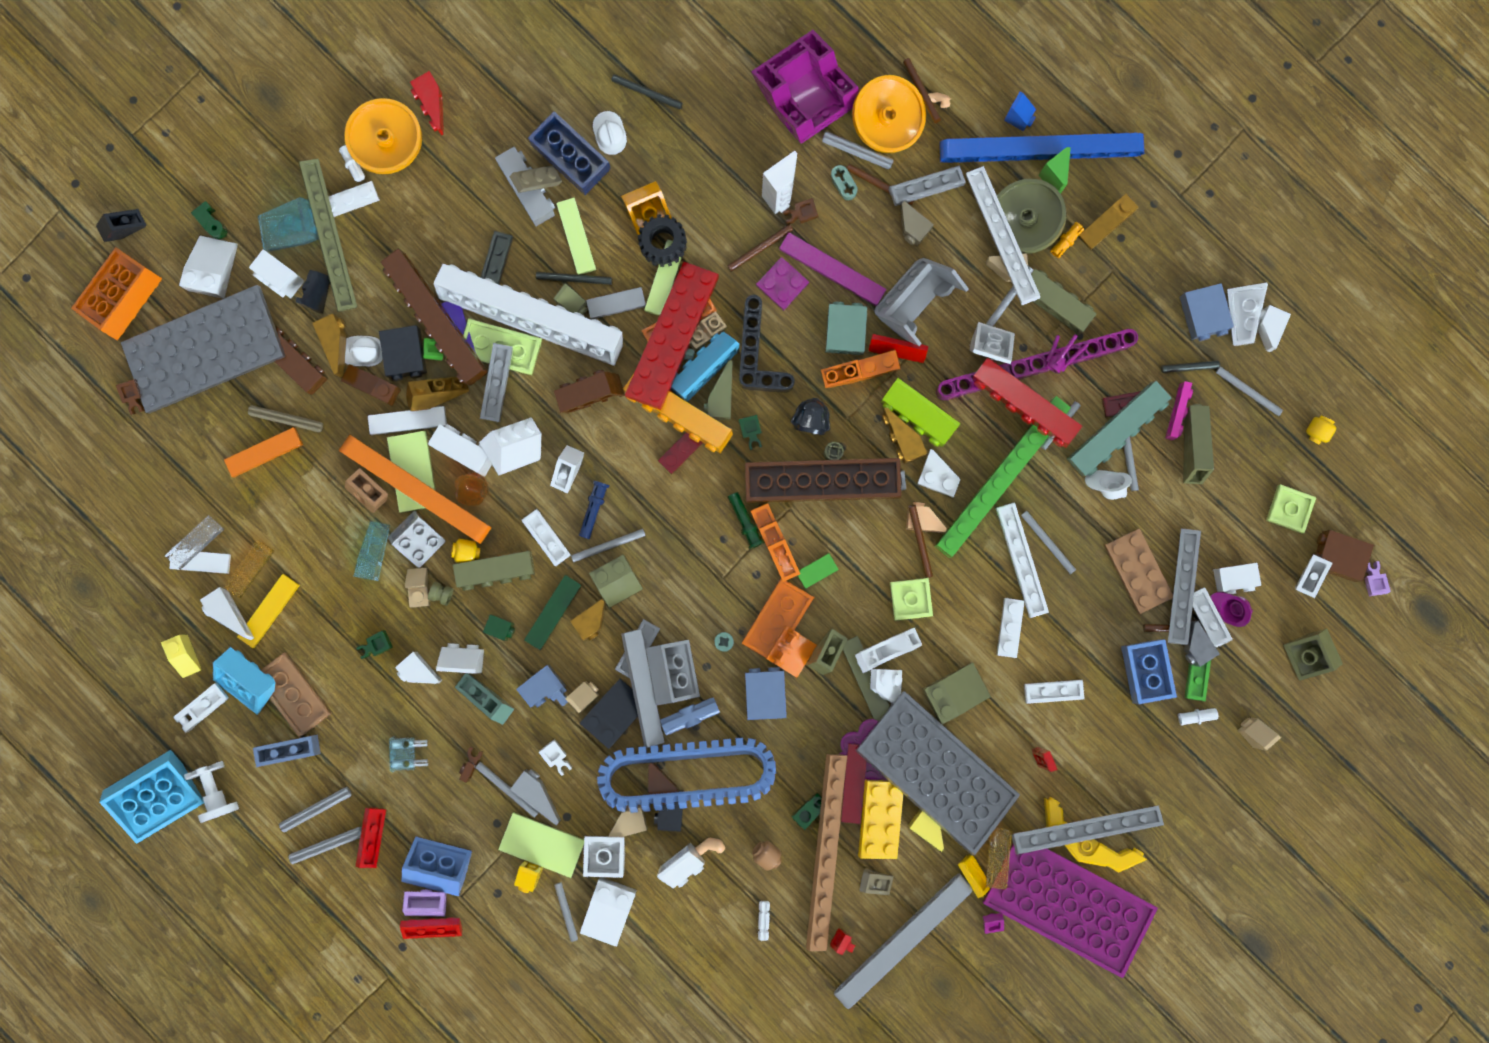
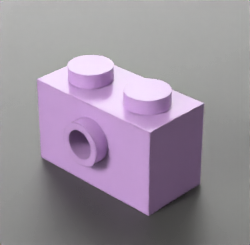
M432 890L405 892L403 913L405 916L445 917L447 896L445 892H432Z

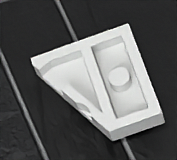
M930 450L917 484L953 498L960 478L934 450Z
M871 669L870 689L878 693L882 699L891 702L892 705L901 694L902 670Z

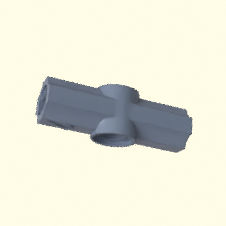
M713 697L699 704L687 706L679 710V712L661 719L660 722L665 734L670 735L680 729L699 724L702 720L716 715L720 711Z

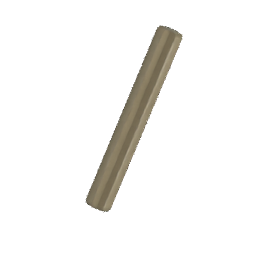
M250 405L248 409V415L316 432H322L323 423L253 405Z

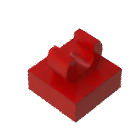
M838 928L830 943V946L841 955L844 954L845 950L853 952L856 945L852 944V937L840 928Z

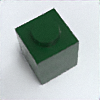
M490 614L483 633L507 641L508 638H512L515 632L514 623Z

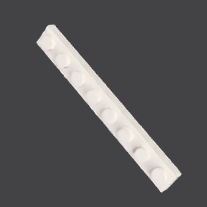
M984 166L967 172L966 178L1021 305L1040 299L1038 289Z

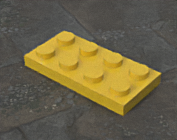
M865 780L858 851L860 859H897L903 793L888 780Z

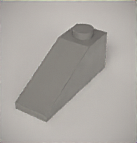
M532 769L530 771L524 770L510 790L557 825L561 819L542 780L539 779L540 775Z

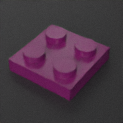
M781 257L758 281L756 287L784 311L805 289L809 281Z

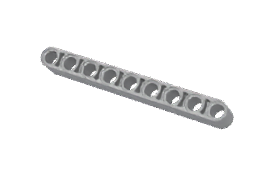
M960 873L955 875L835 990L834 995L847 1009L859 1001L973 891L969 882Z

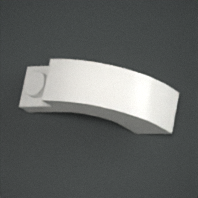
M912 628L864 649L855 656L858 665L864 673L886 661L922 646V643L915 628Z

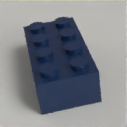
M555 111L528 137L530 145L584 195L611 170L609 161Z

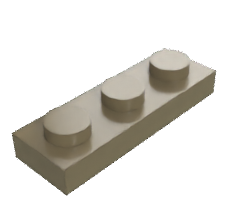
M553 165L513 172L509 176L519 193L558 186L562 182Z

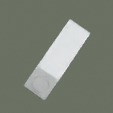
M219 587L200 599L203 605L202 610L207 616L212 617L244 638L254 639L228 590Z

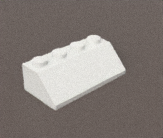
M796 151L763 173L762 197L775 214L779 211L782 213L790 207L797 160Z

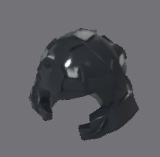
M818 398L807 399L798 405L790 422L794 425L795 430L825 435V432L830 430L829 410Z

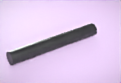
M1219 361L1162 365L1161 372L1217 369L1220 367Z

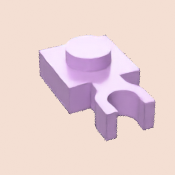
M1379 561L1373 563L1374 569L1370 567L1369 562L1366 569L1369 576L1364 578L1368 595L1375 596L1390 593L1386 574H1380Z

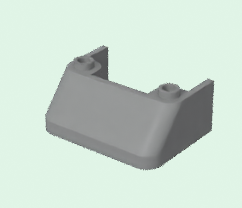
M921 258L910 267L881 300L874 312L882 322L902 339L920 346L922 343L915 336L917 326L913 321L936 295L944 297L950 295L954 288L965 292L969 288L953 268Z

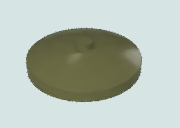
M1023 179L1008 185L997 195L1022 254L1039 252L1053 244L1061 235L1065 227L1067 211L1062 195L1053 185L1039 179Z

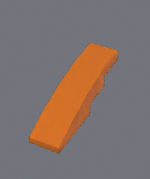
M766 503L750 510L782 581L784 582L800 575V571L769 504Z

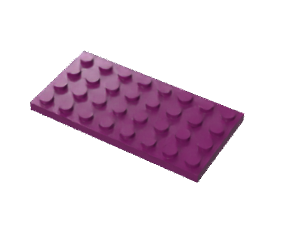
M1013 843L991 884L990 890L982 902L984 905L1121 978H1124L1158 909L1156 906L1049 849L1016 855Z

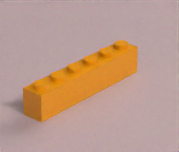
M632 377L630 378V380L628 381V383H627V384L625 385V387L623 388V390H624L625 393H626V390H627V388H628V386H629V384H630V381H631ZM670 391L661 410L640 403L644 410L649 413L655 412L660 420L665 423L667 421L671 422L676 430L681 433L683 431L687 432L692 440L697 443L699 441L706 444L705 447L713 453L715 451L721 453L733 435L730 428ZM627 398L628 400H630V401L633 402V403L636 402L635 400H632V399Z

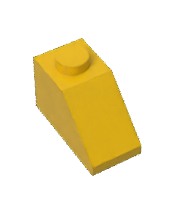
M525 860L519 867L514 885L518 886V890L522 892H533L543 867Z

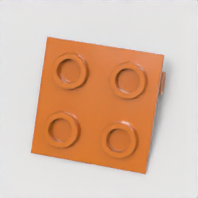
M786 626L766 659L797 678L817 645Z

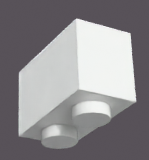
M1257 563L1213 569L1217 592L1235 594L1237 589L1249 592L1255 591L1256 586H1261Z

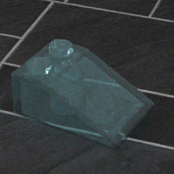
M299 197L258 215L263 250L266 252L305 245L318 240L307 199Z

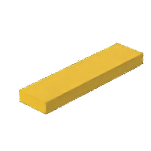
M282 574L247 622L254 639L250 640L241 635H238L237 638L250 647L255 648L300 585L287 575Z

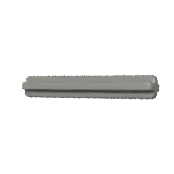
M825 132L822 141L828 145L886 169H890L892 166V158L829 132Z
M345 787L279 824L281 831L286 832L349 798L352 795L350 789Z
M357 827L294 852L288 856L290 863H298L356 840L361 836L362 827Z

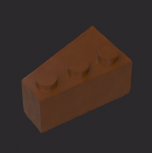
M604 370L595 371L593 376L588 378L587 376L580 377L573 384H562L559 386L560 389L554 391L560 413L567 414L591 407L592 404L602 401V403L607 402L608 398L615 395L619 397L625 396L619 374L605 372Z

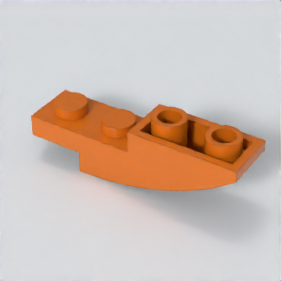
M894 350L862 360L857 359L821 369L825 388H831L883 376V374L900 370L901 367L897 352Z

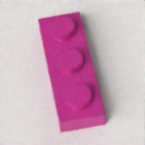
M1184 381L1179 384L1165 439L1175 440L1183 432L1182 420L1188 413L1187 401L1191 399L1193 389H1191L1192 383Z

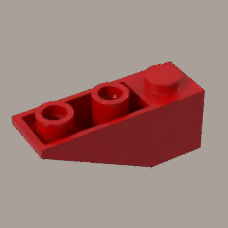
M430 71L410 81L413 87L410 91L416 100H421L420 108L425 116L429 114L432 120L429 123L433 130H438L442 136L444 135L443 96Z

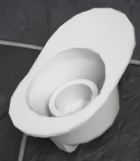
M610 111L598 114L593 121V131L600 150L609 155L620 153L625 148L627 142L620 117Z
M352 336L346 339V364L353 366H375L383 360L381 344L378 338L372 336Z
M1097 470L1091 476L1087 474L1085 483L1088 487L1101 491L1105 498L1113 500L1126 497L1127 487L1132 483V478L1126 473Z

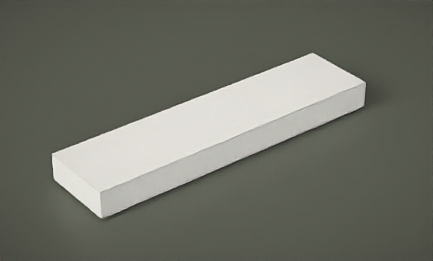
M444 406L427 410H409L368 416L370 435L435 428L439 424L442 426L447 424Z

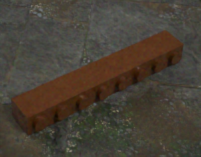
M398 248L381 261L384 267L382 269L388 278L393 279L395 282L393 284L394 288L399 293L402 292L405 297L403 299L404 302L416 312L414 314L415 318L420 323L423 322L426 327L424 329L425 332L437 342L435 346L439 352H444L447 357L445 359L447 364L458 372L456 376L462 384L466 383L472 386L488 373L487 368L406 253Z

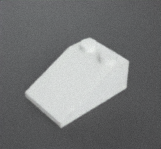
M200 236L184 266L179 286L190 292L224 299L238 244Z
M978 322L971 340L970 351L1011 364L1015 333Z
M690 843L660 866L657 877L672 888H675L677 885L680 888L688 882L687 877L691 874L697 875L704 869L705 861L698 854L692 843Z
M600 877L580 933L617 947L637 890Z

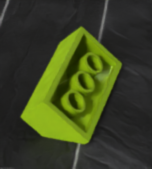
M897 378L881 401L884 409L888 408L899 415L898 417L904 423L911 424L914 427L913 430L919 435H926L929 438L928 441L936 447H942L960 425L958 421L899 378Z

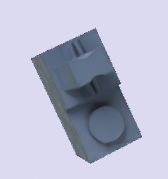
M546 665L516 689L530 708L541 706L546 702V696L552 701L557 699L562 706L568 703L564 694L567 691L566 685L550 665Z

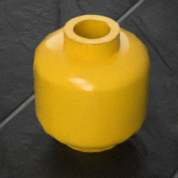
M1322 415L1314 417L1306 430V433L1310 435L1309 440L1319 445L1321 442L1328 443L1336 431L1335 422Z
M458 539L456 543L453 542L451 558H454L456 563L479 559L480 548L477 547L474 540Z

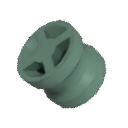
M726 632L718 634L714 640L716 648L720 651H728L734 644L732 636Z

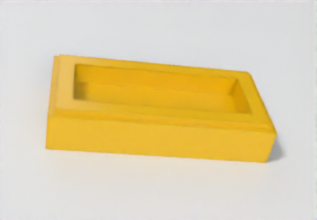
M971 854L967 855L958 863V866L976 896L981 898L990 890L991 884L974 856Z

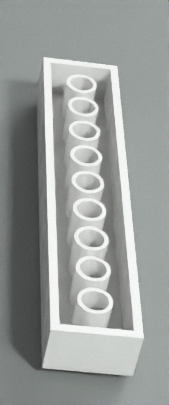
M443 264L434 281V286L440 300L448 301L474 313L615 366L622 350V332L617 327H608L599 320L587 319L578 312L571 313L562 306L549 304L544 299L539 298L537 300L532 298L528 293L516 292L511 287L498 285L489 278L482 279L473 272L460 270L455 265L450 264L448 266Z

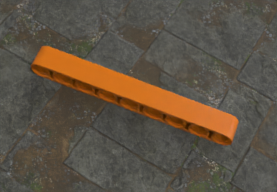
M349 434L339 449L341 453L478 543H482L492 528Z

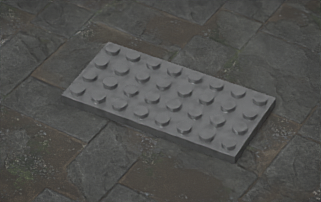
M258 285L121 342L132 376L137 380L145 412L149 414L286 357L263 292Z
M905 691L899 695L855 750L972 856L976 855L1020 796L1017 791Z

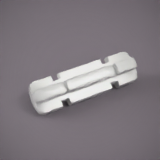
M760 901L758 929L760 931H758V939L766 941L769 939V931L767 930L769 929L768 911L770 910L769 901Z

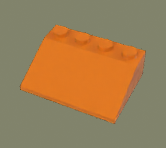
M115 247L71 309L100 331L118 341L143 304L147 302L151 293L157 288L162 278Z

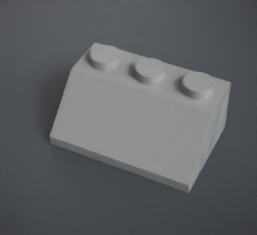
M689 640L646 648L656 705L700 697Z

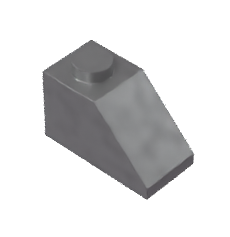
M1192 621L1190 623L1188 645L1184 647V651L1187 654L1185 657L1191 665L1201 667L1218 656L1219 652L1199 621Z

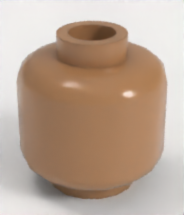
M769 841L759 842L752 851L754 862L764 870L776 869L781 864V850Z

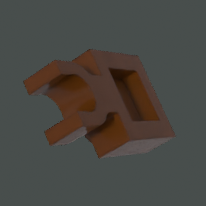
M813 198L796 203V210L783 211L785 216L792 215L790 220H786L787 224H792L797 219L802 224L819 218Z
M136 379L116 385L122 403H129L128 410L130 415L136 414L134 411L135 406L138 407L139 412L145 411L143 405L138 400L141 398Z

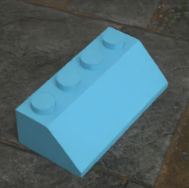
M722 332L720 335L718 333L715 334L710 340L711 344L707 348L702 347L697 352V357L693 361L689 360L683 366L684 370L680 374L677 373L670 389L678 397L688 402L739 352V343L725 332Z

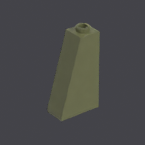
M1193 404L1189 406L1188 413L1184 418L1183 483L1203 484L1214 470L1209 406Z

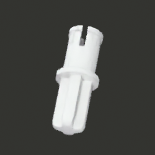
M346 145L342 146L339 152L345 161V167L350 170L355 181H362L365 179V175L361 167L351 157Z
M1215 708L1200 711L1195 709L1193 712L1178 714L1180 726L1192 723L1201 724V722L1218 719V711Z

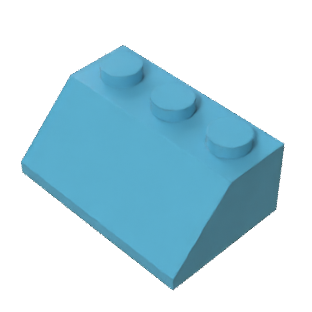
M231 647L213 662V681L258 715L275 691V680L269 674H264L254 662L250 663L240 651H235Z

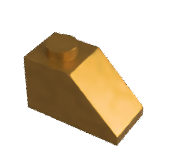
M601 599L570 621L583 640L588 639L591 641L599 635L598 631L602 627L606 605L604 599Z

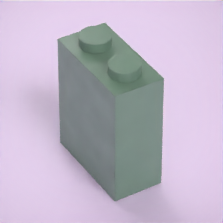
M843 302L829 304L825 353L864 354L867 320L866 306H863L861 303L844 305Z

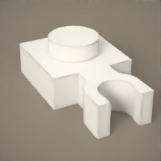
M555 739L539 750V754L550 767L556 764L561 776L564 775V771L561 769L562 766H567L569 770L572 769L571 764L563 759L566 757V753Z

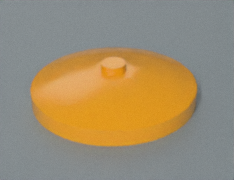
M884 75L869 81L860 89L853 104V124L858 136L867 146L882 153H896L905 150L918 140L925 126L926 108L921 94L912 83L899 76Z
M374 99L360 105L349 117L345 127V144L351 157L363 169L376 174H392L409 166L417 157L422 144V131L416 116L407 106L392 99Z

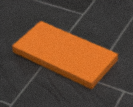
M780 579L742 644L766 658L786 626L793 630L796 629L814 597L790 582H783Z

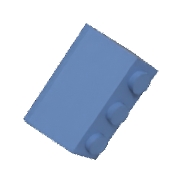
M415 837L402 867V882L459 896L472 851Z

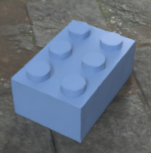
M1165 639L1121 646L1132 703L1143 704L1177 697Z

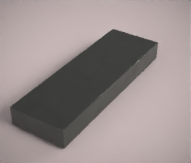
M494 231L480 278H489L496 284H500L513 241L512 235Z

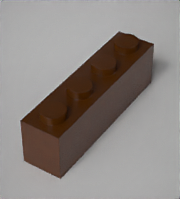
M276 325L275 328L286 357L274 362L306 393L313 395L328 380L323 375L325 371L319 365L314 366L310 362L312 358L304 351L300 353L297 350L299 346L292 339L287 340L283 336L285 332Z

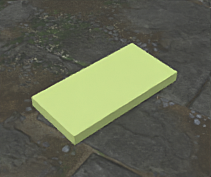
M468 318L463 336L467 340L468 333L470 332L475 352L482 362L490 364L493 343L512 346L513 352L509 370L532 376L542 338Z
M426 431L387 437L391 462L436 490ZM396 489L400 513L425 509V507Z
M513 812L498 850L571 878L583 849L584 839Z

